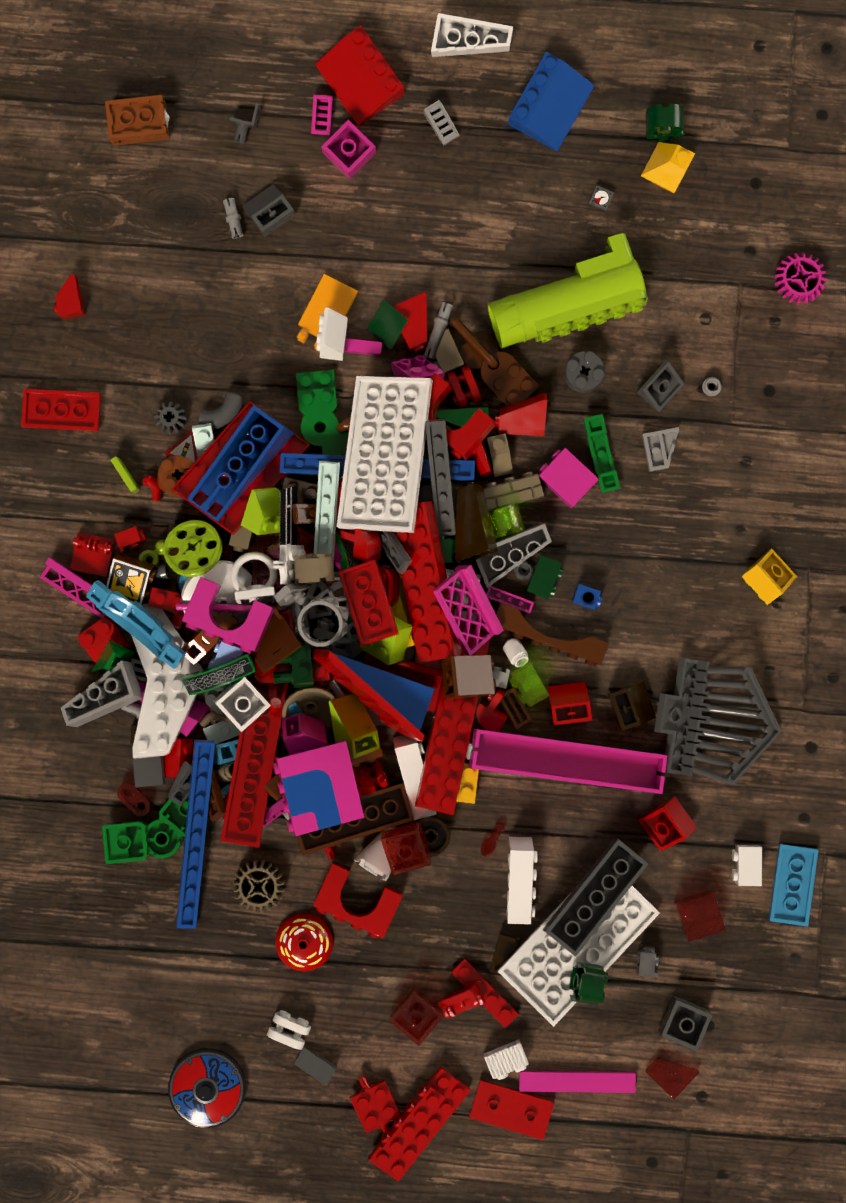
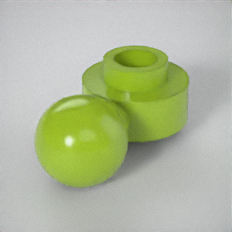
M159 540L155 544V550L143 551L139 556V560L147 562V558L151 556L153 558L151 564L157 567L159 555H164L165 540Z

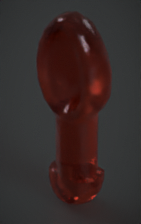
M498 823L490 838H487L482 843V856H490L495 851L496 841L502 831L504 832L505 830L503 823Z

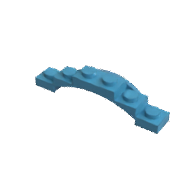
M99 580L93 583L86 597L100 611L128 631L158 659L166 662L173 669L179 666L186 652L174 643L176 638L163 628L165 624L136 600L131 602L118 590L112 592Z

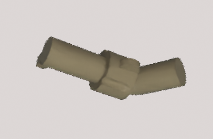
M212 709L199 722L204 728L210 721L212 724L221 721L233 723L225 714L216 713Z

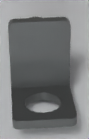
M259 104L255 105L252 122L229 118L232 123L237 125L233 142L245 145L248 128H257L261 111Z

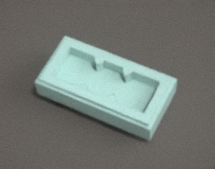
M225 721L203 728L206 739L214 741L215 744L236 737L240 733V730L234 723Z

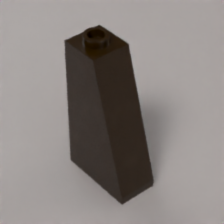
M474 482L466 483L463 485L464 487L457 489L455 561L464 564L498 552L483 486Z

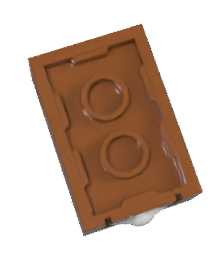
M162 95L105 101L108 135L113 146L170 139L168 128L170 117L167 114L166 102Z

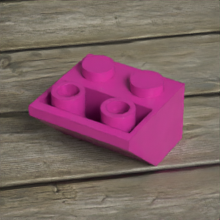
M418 355L414 358L391 362L395 377L431 378L436 373L444 380L445 372L424 356Z
M302 713L282 718L283 740L289 755L328 745L325 722Z

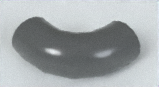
M226 393L223 404L218 409H202L199 425L211 423L212 429H219L230 424L240 412L244 397Z

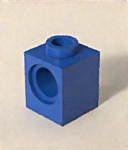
M578 584L571 603L595 610L602 601L601 591ZM589 592L592 594L593 600L591 603H586L583 600L584 593Z

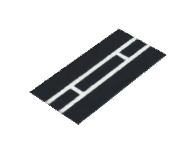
M297 486L280 490V545H297V524H294L292 505L297 504Z

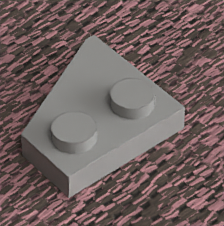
M679 427L642 434L649 472L669 468Z

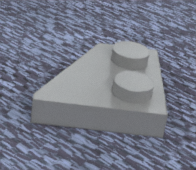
M307 583L287 584L274 596V599L283 610H286L295 601L306 595L305 591L310 587Z

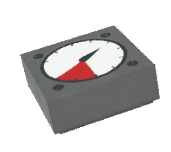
M596 185L589 205L606 212L614 192Z

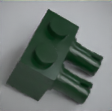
M301 644V648L279 663H290L292 669L291 671L273 672L274 684L292 682L294 688L314 686L310 644Z

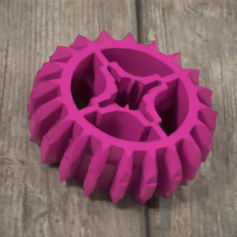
M804 252L800 256L797 253H794L792 257L788 255L785 258L786 261L782 260L780 262L781 267L776 268L778 274H775L774 278L779 281L775 283V286L781 287L777 292L781 293L783 291L785 294L782 298L790 297L789 303H792L795 299L797 305L801 303V300L804 304H807L808 300L814 301L815 296L819 297L821 295L820 290L825 289L822 283H825L827 279L822 276L826 274V271L820 270L824 265H817L818 258L814 261L811 260L812 254H809L807 258H805ZM794 265V275L786 279L788 268ZM803 266L809 268L811 272L806 271ZM799 276L800 278H805V279L802 281L801 279H796V278ZM814 279L812 290L807 292V282ZM790 285L795 286L798 292L793 290Z

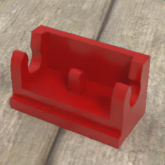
M474 983L443 996L438 1005L448 1019L456 1014L484 1004L485 1000L477 984Z

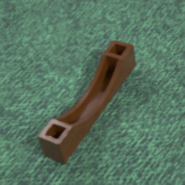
M500 603L496 612V616L504 630L502 633H506L507 630L513 632V637L523 640L524 637L532 639L530 643L540 647L542 644L550 646L548 650L560 653V650L567 653V657L578 660V657L583 658L586 664L594 667L596 664H602L609 645L608 642L592 636L573 641L550 638L534 629L524 619L519 609Z

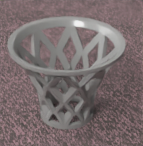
M334 572V579L338 580L329 587L323 581L307 583L310 588L306 597H302L289 606L295 626L293 633L300 644H306L304 641L310 644L311 652L313 648L318 649L317 647H321V650H329L332 653L352 659L364 650L359 648L360 643L352 649V642L359 639L357 634L352 635L350 632L354 627V622L349 625L346 623L348 617L352 618L348 603L346 602L345 607L339 606L338 603L339 601L347 600L345 593L344 596L335 597L333 592L343 587L339 573ZM317 587L320 588L322 591L316 597H314L313 594L315 590L317 589ZM326 593L329 594V597L322 599ZM314 605L328 606L338 617L339 628L337 634L329 641H320L319 638L315 640L307 632L309 627L305 628V615L309 613V608ZM345 635H346L347 638H348V639H340V638H342V637L345 636ZM345 644V648H336L335 645Z

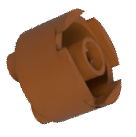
M179 455L165 459L157 473L159 488L171 497H180L171 490L179 481L176 480V477L172 476H174V473H178L181 478L193 465L192 461Z

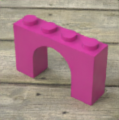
M200 577L182 619L183 622L187 623L186 627L197 631V628L205 631V635L212 638L219 636L223 638L222 642L233 646L234 643L240 645V650L250 654L251 651L257 652L275 608L254 600L243 625L234 630H225L215 622L213 617V605L222 585Z

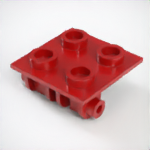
M77 532L76 538L74 537L73 545L75 546L70 570L108 577L115 540Z

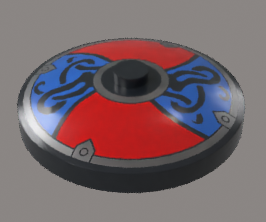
M212 1048L198 1049L185 1055L176 1064L168 1083L169 1100L174 1111L185 1122L201 1128L217 1127L231 1120L241 1108L246 1093L245 1076L238 1062L229 1054Z

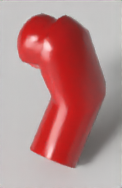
M153 475L144 476L143 484L152 490L151 501H161L162 490L158 486L157 478Z

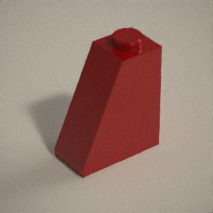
M425 292L393 306V308L408 319L401 335L409 352H420L427 345V295Z
M542 393L499 409V416L495 415V427H498V434L544 436L547 393Z

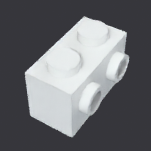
M735 845V850H732V860L735 861V869H732V880L738 886H762V847L759 845Z

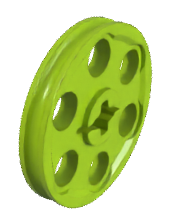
M200 520L186 521L176 526L168 534L163 548L164 557L175 573L185 577L201 576L213 569L218 563L222 554V540L215 528L210 524ZM199 528H206L205 534L198 536L196 533ZM180 532H187V536L184 539H178ZM209 542H217L215 548L207 549ZM194 546L196 550L192 551L190 547ZM173 548H178V549H179V552H178L177 555H175V556H170V555H169L171 549H173ZM208 558L207 565L199 566L201 559ZM185 561L189 562V567L187 569H180L181 563Z

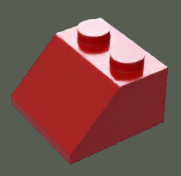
M675 796L662 802L638 820L660 851L687 839L697 828Z

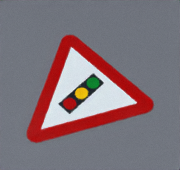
M192 430L169 448L165 455L168 457L175 455L189 458L194 464L198 456Z

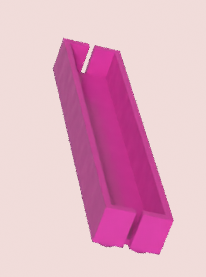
M473 729L471 746L475 747V750L470 752L469 768L663 794L665 777L656 775L657 771L665 773L668 755Z

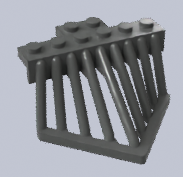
M680 657L674 695L660 693L654 732L668 734L665 755H668L666 773L692 776L694 772L724 783L735 784L780 735L781 729L752 668L709 666L707 661ZM742 674L745 681L707 679V675ZM706 687L749 689L752 696L705 691ZM704 699L756 704L759 711L703 702ZM702 711L764 719L766 725L703 716ZM700 723L765 734L761 738L700 728ZM698 735L754 746L748 751L698 739ZM696 748L743 758L738 763L698 753ZM694 761H702L731 769V771L724 775L694 764Z

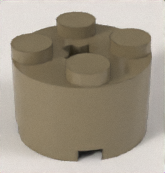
M332 553L295 555V583L335 581Z

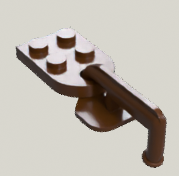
M453 317L449 321V329L457 330L467 341L459 351L463 362L471 369H480L482 381L505 407L526 400L539 387L534 379L510 354L497 352L498 343L489 332L482 330L473 335L459 318Z

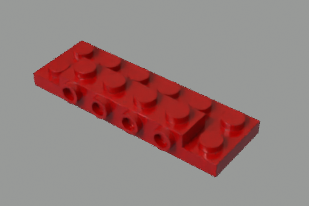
M440 1066L428 1082L419 1088L417 1096L413 1101L411 1100L407 1103L405 1111L401 1116L396 1117L390 1130L382 1135L381 1141L368 1156V1160L399 1182L471 1091L470 1087Z

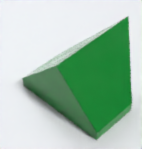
M109 640L91 672L105 669L112 670L121 660L131 662L136 652Z

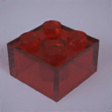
M420 821L383 831L381 842L392 875L430 866L432 856Z
M711 890L674 901L684 936L688 942L726 931L715 894Z
M413 987L389 1016V1022L420 1046L444 1017V1013L441 1008L422 992Z

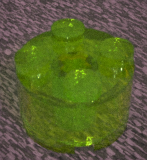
M518 504L505 506L489 513L495 539L524 530V523Z

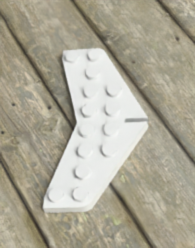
M142 604L143 607L165 624L163 628L176 638L174 643L182 648L185 642L173 627L164 611L159 608L149 607L148 604ZM132 636L147 676L146 689L133 743V758L165 756L171 752L197 694H188L181 678L204 670L198 662L193 665L185 656L179 666L173 669L166 662L158 659L147 647Z

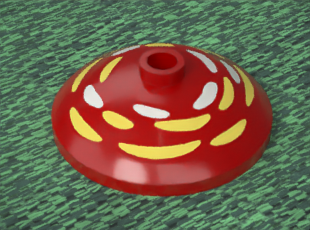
M299 913L289 917L281 924L276 934L275 947L279 958L289 968L302 972L312 971L322 966L329 958L333 947V936L329 926L323 919L310 913ZM300 942H306L307 946L302 948Z

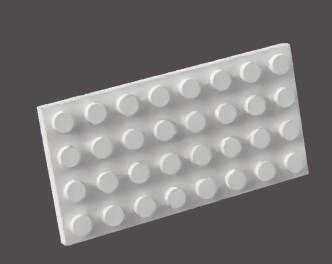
M356 376L337 527L339 529L414 533L426 440L425 421L428 420L433 383L431 378Z
M633 886L630 887L576 957L542 930L563 904L562 902L497 970L553 1027L576 1004L570 998V995H573V990L569 989L573 967H578L575 963L585 962L602 965L604 971H606L660 914Z

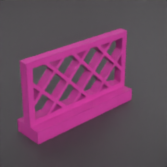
M458 565L453 569L454 573L436 587L433 592L465 655L471 656L493 635H499L504 630L472 566ZM456 578L460 582L459 589L454 587ZM444 588L448 589L447 599H444L441 593ZM454 591L459 592L458 602L452 601ZM464 594L468 598V605L463 604ZM452 604L457 605L455 616L451 613ZM462 607L467 608L466 619L461 618ZM472 610L477 615L476 621L471 620ZM460 621L465 622L464 632H461L459 629ZM470 623L475 624L474 635L469 634ZM481 626L486 633L483 637H479ZM468 637L473 638L471 648L468 646Z

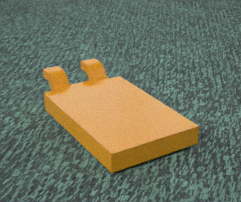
M324 274L298 323V326L302 327L297 336L298 341L305 344L309 334L317 337L320 314H324L325 307L346 317L358 291ZM316 341L315 344H314V347H315L316 350H317V341Z

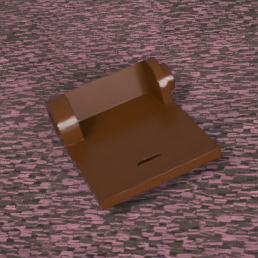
M272 601L267 603V605L274 607L275 610L258 651H251L252 657L263 674L302 647L282 616L281 612L283 609L277 601L275 603ZM246 619L243 620V621H242L241 623H239L238 625H236V626L233 628V630H234V629H237V628H239L241 625H243V623L246 621Z

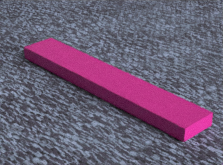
M523 1070L519 1072V1092L636 1093V1073Z

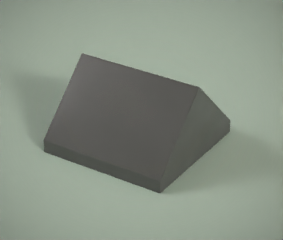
M666 360L637 393L655 410L660 412L684 386V382L669 361Z
M131 748L135 788L166 784L163 756L134 759L133 748Z

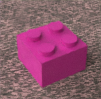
M349 120L321 146L323 154L349 180L376 154V146Z

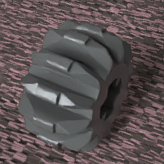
M169 401L168 407L165 403H162V410L156 408L160 415H154V419L159 420L155 425L157 427L161 426V432H165L167 429L168 434H172L174 428L175 432L178 433V426L185 427L181 421H186L187 417L181 415L186 411L180 409L181 405L178 403L174 406L173 402ZM170 414L174 416V419H171V422H169L166 419L167 417H170Z

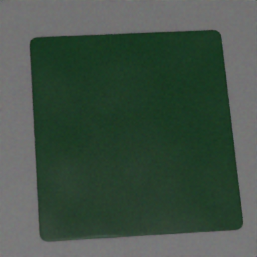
M383 300L367 330L391 350L408 319Z

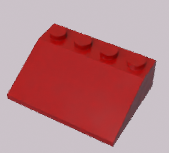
M362 26L347 34L315 64L358 127L405 95L404 86Z

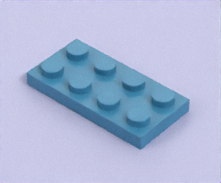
M786 844L778 845L769 921L808 927L818 849Z

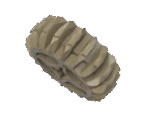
M254 860L253 867L250 862H247V869L243 866L240 868L243 874L236 873L235 876L240 880L233 881V884L239 885L233 888V892H239L235 899L242 898L239 903L240 905H243L244 902L247 903L246 910L253 906V912H256L257 907H259L262 913L265 909L264 906L268 910L272 909L270 903L277 906L278 902L276 899L281 900L283 897L278 892L283 893L285 891L284 888L279 886L284 885L285 881L278 880L283 874L279 873L276 875L275 873L279 868L275 867L274 870H271V862L266 867L265 860L261 861L260 866H258V861ZM262 871L267 873V875L263 878H258L252 875L251 872ZM245 877L251 884V890L247 894L244 890ZM271 878L274 882L273 895L269 893L267 888V882ZM264 880H266L263 883V886L261 887L263 890L256 889L254 892H252L256 886L255 882L262 883ZM259 894L266 897L267 900L255 901L251 897Z

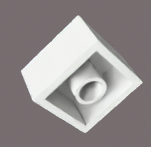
M245 677L234 681L213 700L241 732L271 706Z

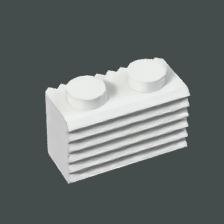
M519 1039L484 1053L485 1061L493 1079H504L508 1076V1073L514 1070L516 1072L523 1071L529 1065Z

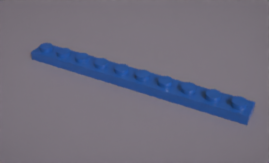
M281 453L280 473L318 475L319 461L340 462L339 476H343L346 456ZM423 459L421 479H431L429 459ZM449 460L451 480L474 481L475 461Z
M194 740L176 918L177 928L196 929L215 749V742L212 740Z

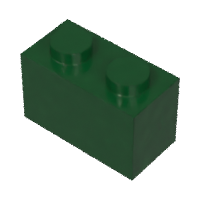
M540 555L526 592L546 600L549 599V596L553 597L557 588L554 586L556 579L560 580L564 570L561 568L562 563Z

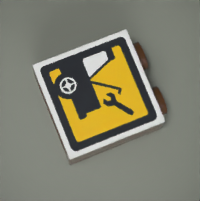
M119 553L113 559L106 587L112 592L118 590L131 602L136 600L142 605L146 600L150 599L152 589L149 588L156 578V572H154L156 565Z

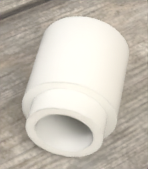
M511 638L505 642L503 651L511 664L516 667L524 666L529 658L520 640Z

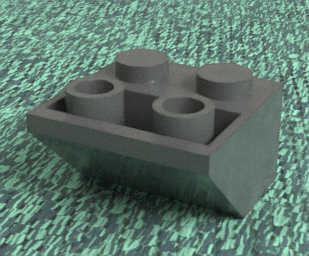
M271 185L242 206L264 237L295 216L294 209L274 185Z

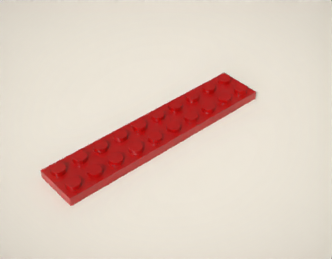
M460 621L459 629L461 632H464L465 622ZM470 623L469 634L474 635L475 624ZM482 626L479 637L486 635ZM468 637V646L471 648L473 638ZM490 639L471 656L487 655ZM461 647L462 654L458 656H466ZM441 680L415 807L454 815L478 697L445 700L443 680Z
M253 673L250 674L249 682L268 702V683H259L255 680ZM288 683L277 684V698L282 702L275 713H271L269 708L266 709L246 729L239 733L220 842L260 848L269 796L264 786L272 779L273 763L275 762L282 721V708L286 698Z

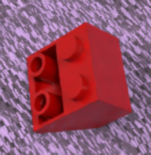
M586 682L547 686L552 725L592 721Z

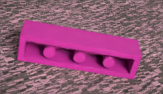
M346 338L344 352L381 356L383 344L382 342Z
M492 586L488 587L486 593L487 598L528 614L531 613L534 605L532 601Z

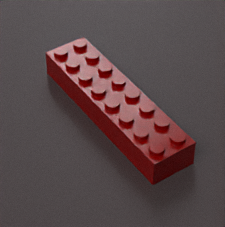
M433 502L418 503L414 533L394 532V534L412 559L405 573L401 574L418 663L446 659L450 656H458L462 654L460 643L433 592L436 587L447 579ZM444 588L441 593L444 599H447L448 589ZM452 605V606H451V613H452L453 616H455V615H454V610H453V605Z

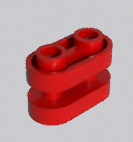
M468 365L461 368L462 374L456 376L455 372L451 371L447 373V378H444L454 392V395L451 397L455 407L459 406L460 409L468 406L466 400L473 399L474 403L482 401ZM466 381L469 389L468 392L463 393L460 382Z
M380 567L379 570L391 607H393L399 600V573L393 568Z

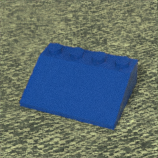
M546 51L509 116L508 125L558 152L592 92L594 85L563 60Z

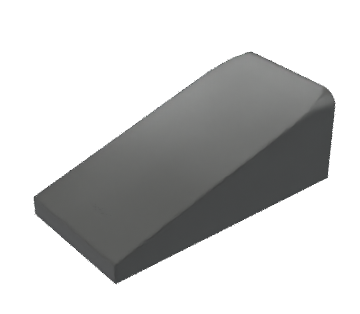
M186 761L182 764L167 796L180 806L189 796L192 765Z
M303 1047L294 1062L296 1066L326 1086L337 1068L335 1064L306 1047Z

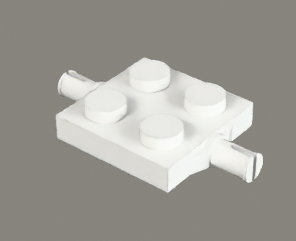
M280 545L279 561L273 562V564H276L273 567L279 569L280 584L295 583L294 559L295 555L306 554L304 545Z

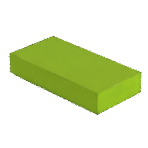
M119 457L112 458L110 461L129 490L134 494L140 491L139 486Z

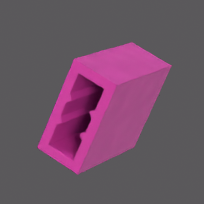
M564 448L563 451L559 449L551 457L553 461L549 465L545 463L538 472L540 473L539 479L566 505L572 508L599 479L572 453Z

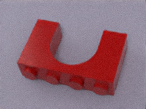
M434 373L431 377L433 383L428 420H436L435 415L438 406L452 390L445 380ZM478 409L460 429L446 430L448 446L452 448L451 453L458 459L463 457L467 460L495 427L496 423L494 420Z
M333 861L313 904L316 907L315 910L325 915L326 913L334 915L333 918L343 923L345 920L351 923V927L361 931V929L369 932L368 935L376 939H379V937L384 938L403 893L385 885L377 905L371 911L364 914L353 913L344 906L341 899V891L351 869Z

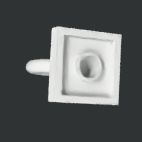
M248 552L234 562L231 569V581L234 588L238 591L235 592V600L238 605H253L254 600L267 604L269 601L276 602L274 596L277 592L274 585L277 581V569L273 567L275 565L273 560L266 554ZM253 559L264 562L270 572L266 585H251L245 588L238 576L240 567L245 562Z

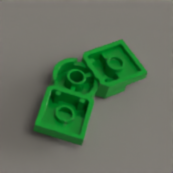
M334 370L296 373L299 411L304 415L301 422V432L304 439L311 446L322 448L323 455L346 456L349 431L340 432L336 428L339 422L334 415L338 409ZM324 424L326 429L324 432L318 433L315 431L316 426Z
M189 796L182 806L169 799L159 811V819L149 825L143 820L102 825L105 864L143 861L150 854L155 858L162 859L176 853L182 845L183 837H185ZM160 833L167 836L166 843L159 841L158 836Z

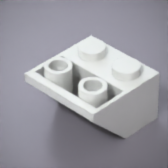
M326 307L324 314H320L316 351H320V358L343 361L348 318Z

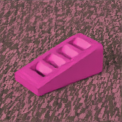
M313 94L311 134L330 135L333 96ZM317 102H328V106L317 105ZM317 109L328 110V114L317 113ZM316 117L327 118V122L316 121ZM316 125H326V126H327V129H315V128H316Z

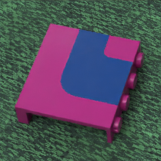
M339 740L335 744L281 758L275 757L276 762L273 763L275 774H279L280 782H277L280 794H284L285 801H282L284 812H288L290 820L287 821L289 832L299 836L364 818L345 740Z

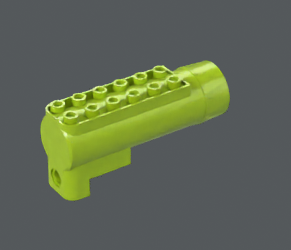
M621 233L608 237V246L605 247L606 254L576 263L574 276L488 303L490 320L500 347L505 348L517 343H524L535 338L536 342H548L557 335L563 337L576 329L578 331L585 330L591 324L596 323V325L607 322V319L613 317L614 319L624 317L626 313L642 311L648 300L646 287L639 265L633 257L626 234Z

